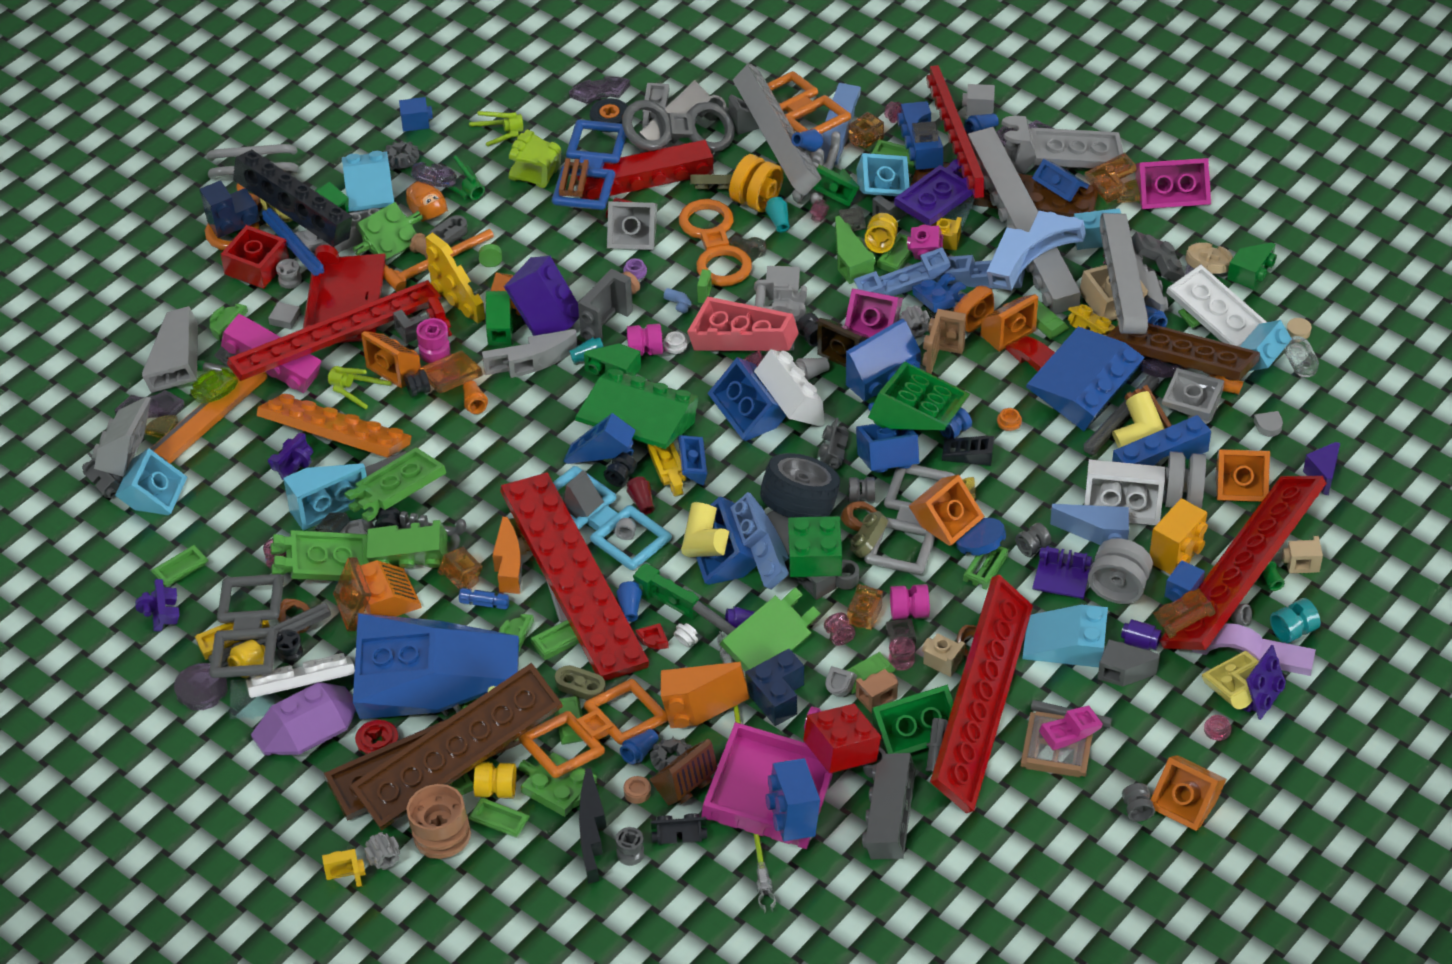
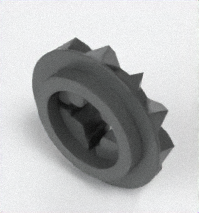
M403 140L400 143L393 141V144L387 145L386 150L383 151L387 152L389 166L393 168L412 166L419 158L418 147L413 146L412 142L405 143Z
M674 736L670 740L662 738L659 744L653 745V750L650 752L651 763L656 770L660 771L690 748L691 745L686 744L684 738L681 740H676ZM667 752H677V756L672 755L670 758L668 757L667 759Z

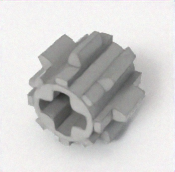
M914 305V307H907L905 311H902L900 318L907 322L914 337L922 336L928 331L930 317L927 310L922 311L921 307Z
M381 832L375 836L372 835L369 841H366V848L364 850L370 866L375 865L376 868L385 870L390 866H394L395 862L399 860V845L394 836L389 837L387 833L383 834Z

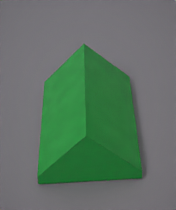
M948 684L872 708L873 727L881 736L879 746L886 754L912 753L928 748L926 745L930 743L932 720L934 718H942L948 721L954 702Z

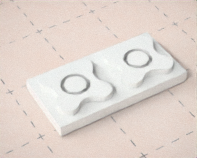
M1199 265L1172 284L1166 292L1223 343L1240 347L1258 324L1266 323L1261 316L1202 265Z
M344 653L322 659L303 662L302 667L293 669L291 665L274 669L269 675L250 676L251 679H247L246 684L249 696L253 698L352 675L355 672L354 665L350 656L345 657Z

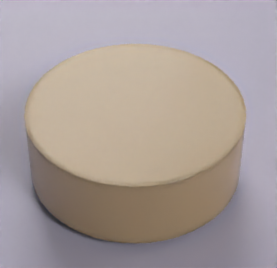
M1293 318L1288 322L1286 330L1293 340L1303 341L1310 336L1311 324L1306 319Z

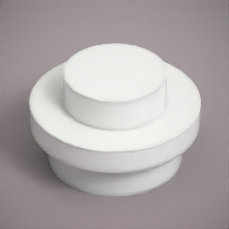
M671 332L664 339V349L672 354L681 353L687 348V339L680 332Z
M686 623L685 625L678 624L676 626L677 630L674 632V636L684 646L690 647L698 642L696 637L698 633L691 625Z

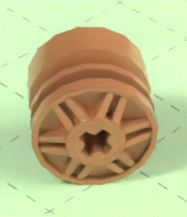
M444 784L429 785L416 791L409 799L406 808L415 846L421 854L429 858L443 859L452 857L465 848L469 843L471 830L463 796L457 789Z

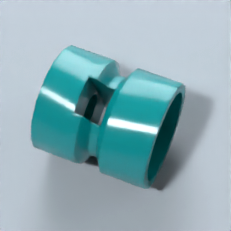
M1302 598L1290 604L1289 607H1283L1270 615V624L1273 632L1281 642L1286 644L1300 638L1302 635L1317 630L1321 624L1316 607L1306 598Z

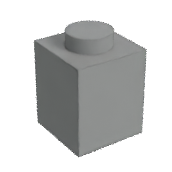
M968 84V91L963 93L962 106L967 107L966 116L993 113L995 85Z

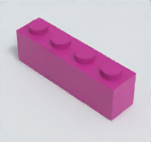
M238 314L223 332L221 347L225 348L229 353L237 355L278 339L280 336ZM308 354L265 372L269 376L286 383L290 388L304 394L319 375L322 360Z

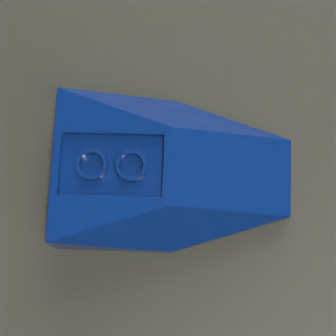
M358 613L353 704L359 719L439 713L457 704L460 705L483 696L490 687L498 686L518 672L519 637L517 635L445 621Z

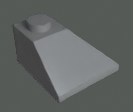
M608 202L607 248L654 250L657 204Z

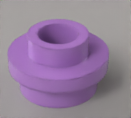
M630 259L626 262L623 272H630L639 280L646 276L647 267L640 259Z

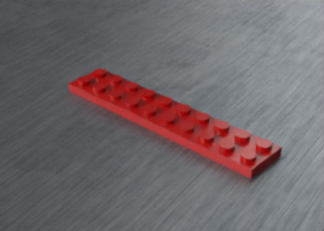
M548 472L501 485L500 492L595 674L602 676L607 681L648 668L649 660Z
M1281 476L1161 637L1159 641L1164 649L1206 650L1210 646L1216 635L1223 628L1229 617L1326 485L1323 476Z
M1001 575L991 578L930 780L931 784L965 813L974 811L1033 608V605Z

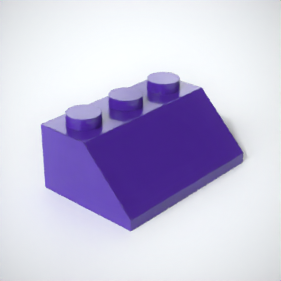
M551 256L530 257L504 286L533 336L565 331L571 328L579 319L578 302Z

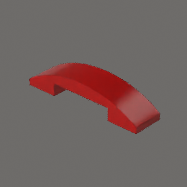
M1024 336L1006 346V350L1020 363L1027 361L1037 372L1055 353L1042 342L1028 336Z

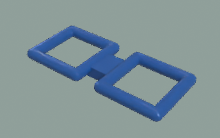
M590 120L576 121L566 156L569 159H579L580 163H583L584 159L589 160L587 177L605 178L599 200L559 196V186L564 168L562 166L552 197L554 205L604 210L606 208L615 178V171L603 169L604 162L618 163L620 161L627 137L622 124ZM583 129L617 132L618 135L612 154L577 150ZM578 169L577 176L581 175L582 169Z

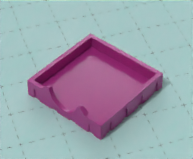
M735 722L703 803L701 817L783 842L780 831H776L774 828L773 812L767 809L765 800L766 794L769 793L768 775L772 773L773 763L805 758L820 797L819 813L833 773H828L806 743ZM810 837L784 841V843L798 845L800 848L807 849Z

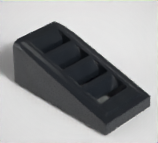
M994 436L944 439L942 461L991 466ZM950 448H955V452H950Z

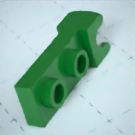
M645 563L633 575L634 580L640 583L639 587L642 590L643 597L649 599L652 596L692 620L699 615L692 609L697 601H699V597L694 592L676 585L671 579L660 576L658 569Z

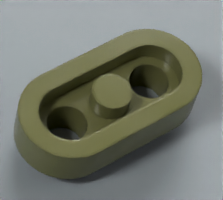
M690 175V184H695V189H709V184H718V189H729L732 175Z
M879 511L871 512L865 516L859 532L851 539L850 550L858 558L865 557L872 551L885 530L888 519Z
M567 665L559 668L555 673L556 687L564 693L589 700L606 691L603 677L584 669Z

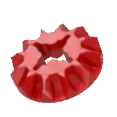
M372 720L363 724L355 736L358 750L363 751L365 754L385 747L399 739L396 727L385 720ZM379 736L382 737V741L378 740L376 743L373 744L372 738L377 739Z

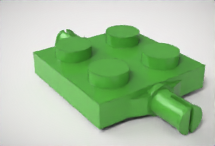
M396 202L388 205L356 224V228L362 235L363 242L354 246L353 251L356 252L357 256L367 250L373 254L385 253L386 261L392 259L410 248L411 239L416 234L413 224L423 220L422 215L417 211L407 217L402 213Z
M554 752L549 756L556 766L568 761ZM525 759L520 762L518 769L530 775L521 785V793L564 817L573 808L580 805V794L585 769L578 767L559 778H553L541 764L535 766ZM593 774L595 783L597 784V776Z

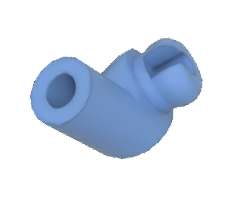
M666 288L664 299L678 303L676 310L686 314L692 304L687 295L683 292Z

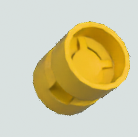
M879 213L870 219L865 233V243L871 251L884 253L893 247L898 232V224L892 215Z
M482 762L477 765L474 772V796L488 798L495 793L498 798L514 799L517 777L516 764L499 763L497 768L490 762Z

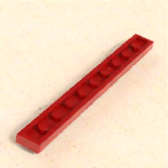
M939 65L930 66V75L926 76L927 87L931 88V97L935 99L936 110H939L940 120L944 121V130L948 132L949 143H953V153L957 155L958 165L962 166L963 178H966L968 190H972L974 198L984 197L983 173Z
M426 280L229 357L227 365L239 381H243L361 334L364 331H369L394 321L393 313L401 309L406 315L427 308L429 307L428 298L437 296L440 301L441 295L429 280Z

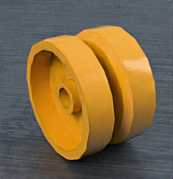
M748 154L739 162L732 175L729 187L730 198L739 204L748 205L749 208L755 211L765 212L766 202L779 195L784 177L782 167L772 162H765L763 158L754 154Z

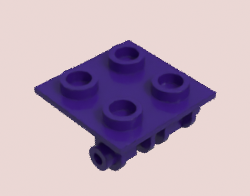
M1046 546V548L1041 547L1040 560L1032 589L1083 599L1088 582V574L1093 561L1092 557L1088 556V553L1074 552V555H1072V550H1069V554H1064L1065 549H1062L1061 553H1059V549L1050 548L1049 546Z
M1274 645L1268 648L1246 679L1252 702L1243 710L1247 712L1251 710L1256 711L1259 720L1271 708L1273 702L1286 685Z

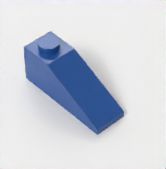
M611 413L571 443L564 462L571 464L611 459L622 452L626 453L633 445L632 437L635 429Z

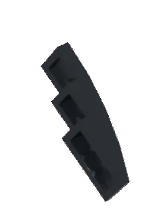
M591 768L585 770L579 811L581 849L588 884L599 881L594 856L603 854L598 830L607 828L604 810Z

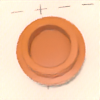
M1005 408L998 415L997 424L1003 430L1013 431L1021 426L1022 417L1016 409Z

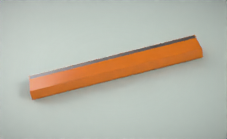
M263 372L243 381H239L236 375H233L150 449L171 464L268 378L267 373Z

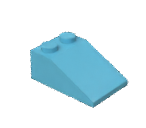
M372 151L369 154H349L346 157H342L346 195L349 198V212L383 208L394 203L387 152Z
M364 464L305 468L283 478L289 511L303 531L350 510L348 505L355 499L350 501L345 497L344 493L348 490L356 489L355 483L367 477Z
M1081 604L1030 615L1025 633L1023 659L1099 668L1104 652L1108 607Z

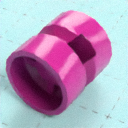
M429 318L420 322L416 333L421 359L430 364L444 362L450 356V343L446 323L437 318Z
M648 324L645 328H642L640 325L627 326L628 347L639 350L641 356H643L644 352H647L649 355L663 354L660 324Z
M927 584L912 585L910 589H907L905 585L890 586L892 620L907 619L909 615H912L915 619L929 618L930 603Z

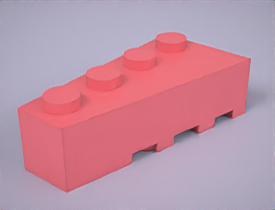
M707 297L687 331L694 351H769L770 349L789 351L799 334L794 315L791 313L713 297Z

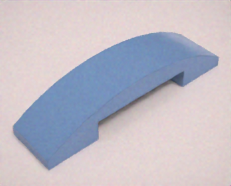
M941 247L920 255L921 262L880 277L875 271L855 278L854 282L860 290L895 296L911 291L912 286L921 284L925 280L935 279L945 272L951 264Z

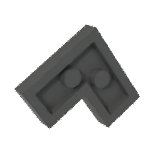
M1136 232L1131 237L1137 253L1155 260L1163 277L1177 282L1185 276L1182 264L1178 260L1174 252L1175 248L1171 243L1160 241L1149 234L1145 235L1140 232Z

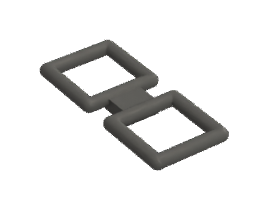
M281 574L227 577L223 579L217 620L220 623H234L233 630L217 631L215 633L209 671L212 678L269 675L273 672L277 629L274 627L262 628L263 620H276L280 616L284 577ZM273 585L270 610L229 612L232 587ZM266 638L263 664L221 667L224 641Z

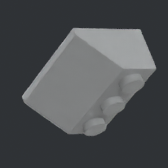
M144 397L118 410L115 418L109 419L107 430L102 432L99 444L96 443L93 450L92 458L96 459L94 469L124 476L144 438L151 402L150 397Z

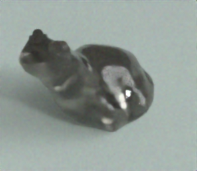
M734 235L730 239L731 244L745 251L751 259L760 258L766 254V242L761 238L751 237L744 239Z

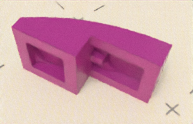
M1088 705L1067 711L1063 719L1041 724L1039 732L1050 748L1056 750L1088 737L1101 729L1103 724Z

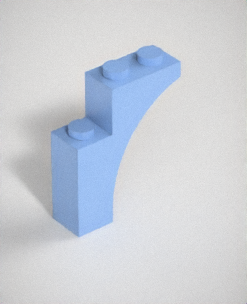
M1038 211L1029 232L1007 227L987 270L989 286L1012 291L1019 275L1035 258L1057 246L1083 242L1086 235L1084 220L1058 215L1053 212Z

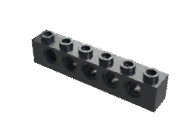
M252 149L235 157L233 175L235 182L332 247L350 238L352 215Z

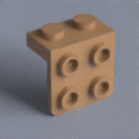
M937 309L935 318L930 319L928 328L930 335H925L923 349L927 350L924 353L922 363L923 366H926V372L932 374L939 350L963 354L966 327L965 313Z

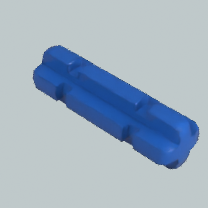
M461 588L459 592V602L463 604L473 602V605L491 608L495 605L498 609H507L509 606V595L498 593V595H495V592L481 590L471 592L472 589Z

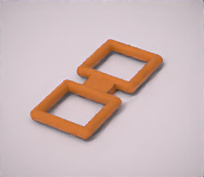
M794 71L767 83L771 91L791 81L805 90L779 104L783 112L787 110L788 113L785 116L796 132L800 133L808 129L795 119L798 120L816 111L817 108L823 105L838 116L812 128L820 134L851 119V113L826 95L812 101L810 98L818 94V89Z
M629 679L587 700L584 703V708L588 714L577 719L570 711H565L533 727L521 735L519 741L553 778H559L602 756L605 753V748L598 741L599 739L610 735L619 745H622L625 740L666 723L668 718L662 707L634 679ZM631 691L651 711L654 717L622 733L598 707ZM567 723L588 745L590 750L556 766L533 740Z

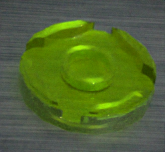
M221 367L222 371L218 372L215 369L209 370L200 375L197 381L193 382V389H190V393L196 402H213L234 390L238 384V378L228 367Z

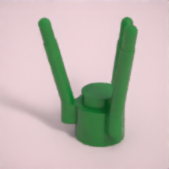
M454 155L453 159L466 175V178L462 181V190L442 179L433 177V181L459 194L464 200L468 197L472 200H477L485 192V187L479 182L470 166H465L457 155Z

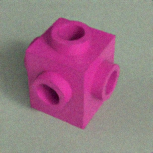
M920 225L919 227H911V236L907 237V247L909 251H912L915 259L921 260L920 255L941 247L943 248V234L939 226Z

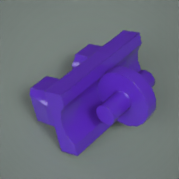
M298 433L293 439L288 438L283 443V450L278 455L273 454L268 459L271 469L277 471L283 480V478L295 473L300 467L307 468L311 464L310 456L314 451L307 444L305 434Z
M155 579V590L151 595L148 592H144L135 601V607L138 612L143 613L146 617L152 615L154 631L162 632L164 624H177L179 608L166 607V605L176 604L177 589L164 587L163 579Z

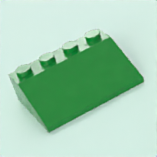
M904 361L878 393L868 418L873 420L877 426L889 429L945 430L969 398L970 393Z
M609 369L597 380L577 413L575 421L595 426L613 413L635 429L632 439L666 449L679 435H682L695 423L698 396L692 395L686 390L669 388L664 383L647 381L641 376L624 374L619 369Z

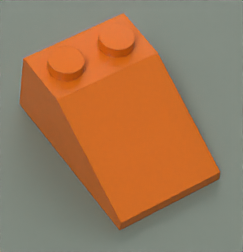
M741 662L661 671V699L670 728L697 726L750 699Z

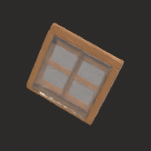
M1037 711L1036 713L1030 712L1021 766L1031 770L1074 777H1086L1093 734L1066 747L1052 750L1039 732L1041 724L1063 719L1065 716Z

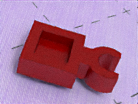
M438 297L428 298L429 309H426V314L430 318L444 321L448 327L449 337L452 336L449 329L451 324L445 316V311Z

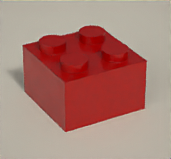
M246 225L221 253V259L225 275L264 289L277 274V264L282 260L289 259L286 239Z
M855 703L807 715L803 741L828 773L876 762L881 739L880 734Z

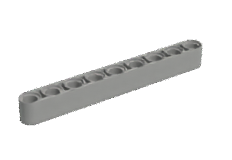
M747 63L733 79V82L791 185L800 194L806 196L821 180V176L806 150L792 144L791 138L795 133L794 129L760 71L752 64Z

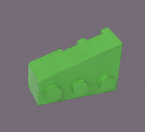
M434 520L433 526L420 527V523H411V528L398 529L397 525L368 529L367 560L369 563L378 560L391 565H399L401 568H413L415 565L437 568L440 567V564H447L448 534L440 520Z

